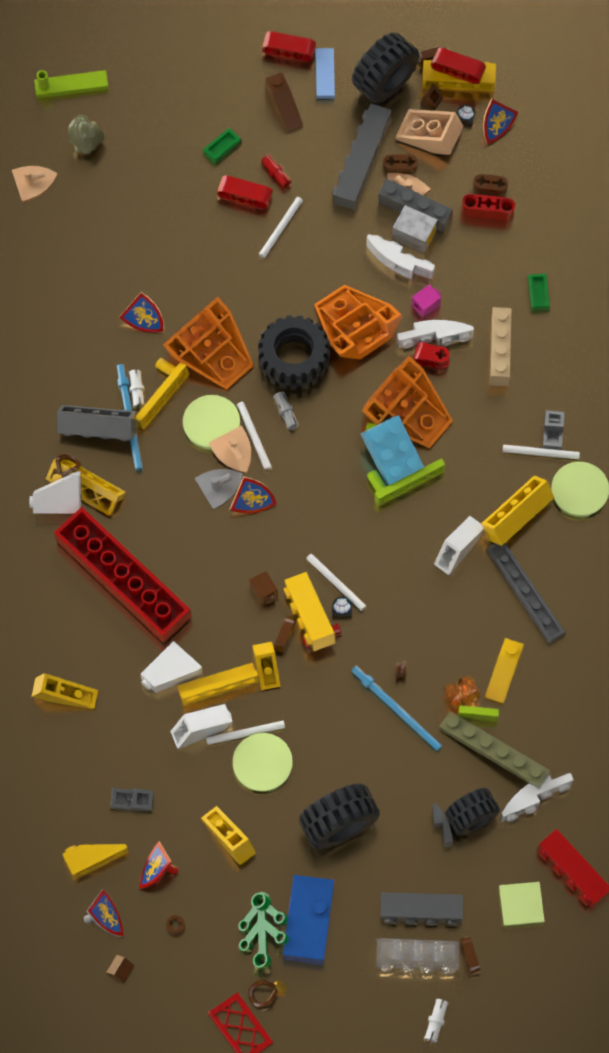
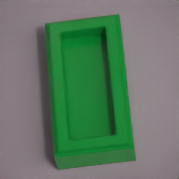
M228 128L203 149V154L216 164L242 142V139Z
M529 274L527 278L531 311L550 310L547 274Z

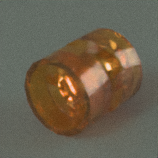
M470 675L459 679L458 683L452 682L444 686L445 695L453 709L459 708L460 705L464 706L465 701L472 702L480 698L478 688Z

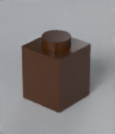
M267 571L249 579L250 588L260 605L264 603L270 604L276 600L278 590Z

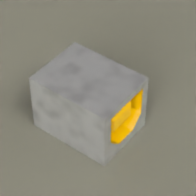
M405 205L393 226L392 240L425 254L437 232L438 219Z

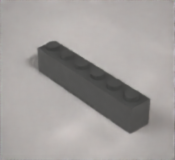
M370 104L369 109H365L363 113V124H359L357 128V139H353L351 143V154L346 156L344 161L345 169L340 171L338 176L339 184L338 186L335 185L332 191L334 204L355 210L391 120L390 109Z

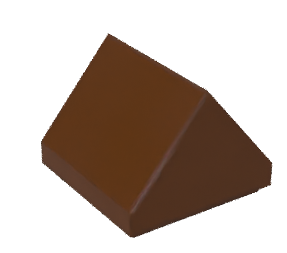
M432 83L420 103L435 109L443 94Z
M116 955L106 973L124 983L135 965L125 957Z

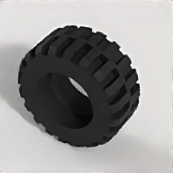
M391 32L384 35L374 45L372 44L369 50L362 55L361 60L358 61L357 66L353 70L354 74H352L353 85L371 102H384L386 99L391 98L393 94H396L406 84L407 80L411 78L412 73L415 72L420 59L418 49L400 33Z
M286 315L285 319H282V317L277 318L275 324L271 322L267 325V330L265 329L261 333V339L258 342L260 369L263 370V375L266 379L270 378V382L274 385L280 384L282 389H286V387H291V390H296L297 387L306 389L308 384L313 386L317 383V378L322 379L324 371H327L329 367L330 342L327 339V333L325 330H322V326L319 323L313 324V319L309 317L303 319L302 315H297V317ZM297 341L307 345L311 349L312 354L304 362L290 364L282 361L276 355V351L287 342Z
M356 783L334 790V792L328 793L313 804H310L300 814L299 823L311 847L322 850L348 841L350 838L368 829L369 826H372L378 820L380 810L368 787L362 783Z

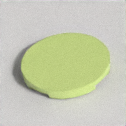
M206 395L197 398L187 407L183 416V428L190 442L199 448L212 450L208 444L209 442L240 427V417L235 405L228 399L218 395Z
M572 462L557 471L552 481L551 491L555 497V503L562 512L573 517L583 518L589 517L604 507L609 495V483L605 474L598 467L586 462Z
M268 733L253 734L245 738L234 752L233 770L235 776L244 787L251 791H274L280 788L291 774L293 765L291 751L287 744L275 735Z

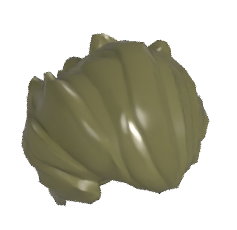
M79 114L69 125V142L74 144L76 153L90 154L105 139L104 131L99 129L96 122H89L86 115Z

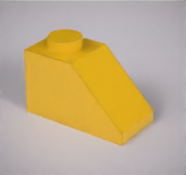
M272 642L253 645L261 690L281 687Z

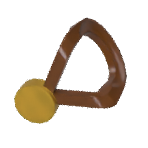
M66 454L57 456V473L52 476V482L64 478L65 475L79 469L82 465L81 462ZM63 459L76 464V466L61 473L60 462Z
M258 980L250 985L248 989L249 1000L258 1008L270 1005L276 994L286 992L287 987L282 980H278L274 984L267 980ZM266 985L273 988L274 990L269 999L262 1003L255 999L254 989L257 986Z

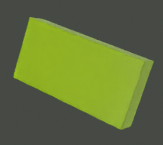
M460 705L458 716L469 720L497 722L499 710Z

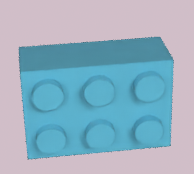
M394 416L361 433L386 485H391L424 468L399 416Z

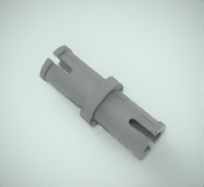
M285 392L275 394L274 399L279 407V414L283 417L287 429L293 430L297 428L299 423L293 413L294 408L289 404Z

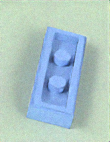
M316 48L317 99H335L334 48Z

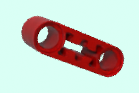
M268 31L265 34L262 52L271 56L311 62L316 42L310 38Z
M438 48L431 62V67L435 71L471 84H479L486 69V65L482 61L445 48Z
M227 175L222 177L217 190V196L222 199L258 209L268 208L273 190L266 185Z
M467 194L462 199L461 212L464 216L471 218L510 221L514 217L516 204L511 198Z

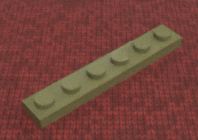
M451 711L439 725L441 731L540 789L550 775L549 769Z

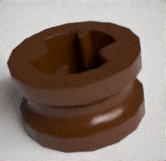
M396 661V679H399V677L406 679V661H403L401 664Z
M172 915L167 919L166 927L168 932L172 935H179L184 931L185 924L182 917ZM174 920L181 924V927H177V930H173V927L170 926V923L173 924Z

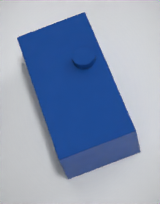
M300 875L293 876L286 928L289 941L284 945L283 960L324 965L334 880Z

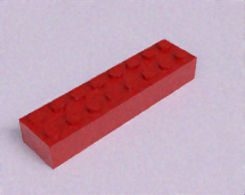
M83 507L54 532L56 542L163 643L192 617L191 609Z

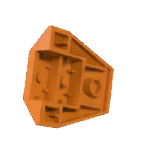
M347 285L341 286L314 304L323 329L327 333L330 347L340 357L362 359L389 341L402 318V314L391 304Z
M219 297L214 299L163 344L175 360L187 365L188 368L225 390L254 366L231 311Z
M410 356L387 377L362 409V412L376 425L394 416H399L411 441L428 449L453 421L424 369Z

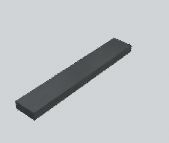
M494 543L487 547V553L548 644L563 637L566 632L507 544L504 543L501 546Z

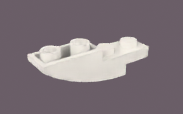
M368 234L367 247L385 266L409 279L413 278L414 273L429 279L433 278L435 265L430 261L417 259L411 254H403V246L399 243L389 242L378 235Z
M448 320L413 323V330L397 334L398 348H410L419 342L430 343L432 340H435L437 346H448L453 342H466L473 338L474 328L464 323Z
M571 773L553 780L549 775L540 789L530 783L526 785L506 805L501 814V821L507 820L512 822L519 818L518 815L534 813L539 807V798L545 800L551 797L554 792L559 791L561 793L569 790L574 780Z

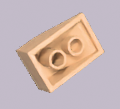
M409 109L395 138L398 141L434 154L450 155L463 125L456 112Z

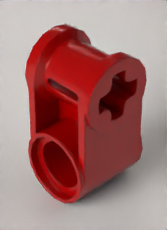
M419 342L417 343L413 360L420 366L443 370L450 364V353L445 347Z

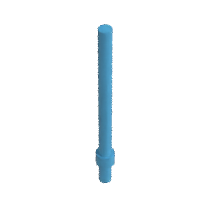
M124 364L117 365L119 377L117 382L118 387L121 388L124 410L132 411L128 390L130 386L129 379L126 377ZM135 433L130 443L135 470L140 471L143 467L137 434Z
M357 665L351 670L362 681L361 684L367 689L370 688L436 751L442 747L432 735L385 693L370 675H366Z

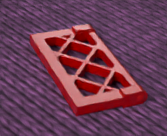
M238 992L208 1012L236 1053H243L239 1048V1044L251 1046V1051L248 1053H260L273 1044L272 1039ZM237 1001L242 1008V1012L230 1010L231 1005ZM220 1012L227 1013L225 1024L217 1017V1014ZM229 1013L242 1015L240 1026L228 1024ZM244 1015L252 1022L254 1029L242 1027ZM227 1027L239 1029L237 1041L229 1034ZM241 1030L254 1032L252 1043L239 1041ZM256 1032L264 1039L263 1043L254 1044Z

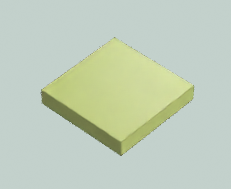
M540 882L499 885L503 927L545 922Z

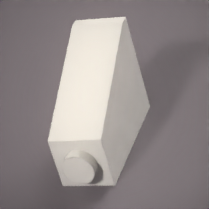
M75 472L35 490L33 496H30L29 499L30 508H33V513L77 512L81 508V472Z
M469 516L445 539L434 565L450 575L480 539L484 531L482 524Z
M173 641L141 673V683L147 690L152 689L157 693L200 676L203 673L202 666Z
M225 704L184 714L170 732L177 748L180 749L226 730L233 722L232 716Z

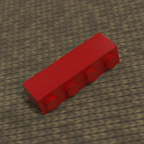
M558 829L554 830L539 843V856L544 861L548 860L551 863L552 870L558 876H563L566 880V885L570 890L576 891L580 895L579 898L585 906H590L593 909L609 895V884Z

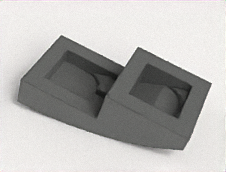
M545 411L543 449L562 450L565 412Z
M137 788L133 790L111 789L110 809L126 811L152 810V790Z
M433 804L434 829L442 828L444 847H452L453 838L448 820L438 804Z

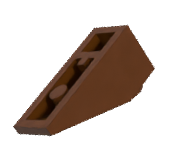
M280 72L265 78L266 91L286 133L302 128L303 123L283 73Z

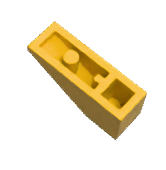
M505 638L485 695L486 699L504 704L524 644Z
M44 673L35 678L32 697L57 704L95 709L98 690Z
M217 806L201 817L202 821L239 865L256 854L249 839Z
M126 844L79 845L77 847L73 845L67 848L62 855L75 880L129 853Z

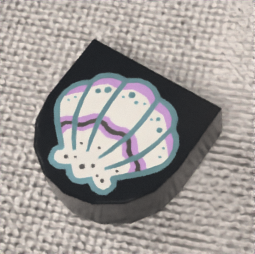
M470 105L460 106L456 114L461 123L472 125L475 119V109Z
M338 597L333 601L332 617H352V605L348 598Z

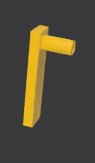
M162 358L158 359L155 367L169 376L136 415V423L140 429L145 430L190 375L187 365L180 362L176 367Z

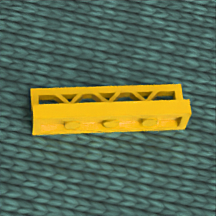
M56 459L53 460L46 480L51 483L55 469H57ZM63 459L60 462L61 473L76 466V464ZM83 467L64 476L81 472V500L108 516L113 514L117 502L122 500L126 493ZM90 488L93 490L96 498L91 499L87 497L85 489ZM102 498L112 501L109 509L103 506Z
M249 663L187 682L177 687L183 706L259 683V679L253 663Z

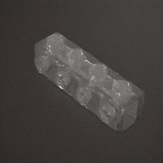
M377 938L376 967H380V970L384 971L401 968V971L421 969L422 972H433L434 969L442 970L443 973H454V970L459 968V941Z

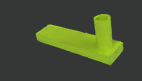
M40 70L37 72V79H34L37 99L109 89L106 70L49 78L46 71Z
M441 458L387 487L377 470L371 471L367 474V478L376 491L375 502L380 506L445 472L446 464Z

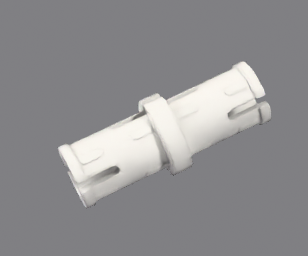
M131 370L129 372L131 382L129 390L132 394L133 408L137 409L138 405L139 409L145 406L143 396L145 389L142 385L141 371L137 370L136 373L135 370Z
M436 999L432 1016H429L428 1019L430 1023L424 1037L425 1040L429 1041L433 1033L431 1039L433 1043H437L440 1028L445 1022L443 1018L449 1004L447 1001H444L440 1008L441 999Z

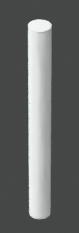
M296 197L259 253L260 257L265 258L303 202L300 197Z
M240 402L237 404V407L264 470L268 471L272 466L244 402Z
M503 445L502 451L506 453L579 460L580 453Z
M313 554L306 558L360 611L366 608V605Z
M284 720L206 737L207 745L257 733L284 729L285 724Z

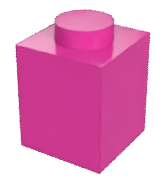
M429 284L412 296L411 305L424 318L441 306V294Z

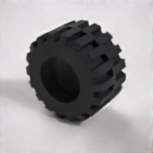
M480 788L467 793L453 802L445 811V815L455 833L460 836L470 834L487 825L496 818L501 809L488 788Z

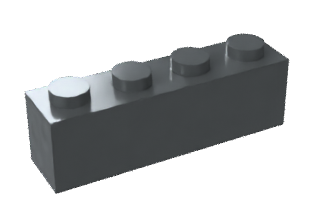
M386 179L378 193V202L401 213L406 205L438 219L437 230L445 233L452 220L453 209L389 179Z
M61 405L57 411V433L64 434L65 436L82 435L85 438L95 436L102 439L132 440L136 433V411Z
M381 892L380 921H385V924L405 922L407 925H416L417 922H425L429 926H435L438 923H446L447 926H458V923H462L463 895Z

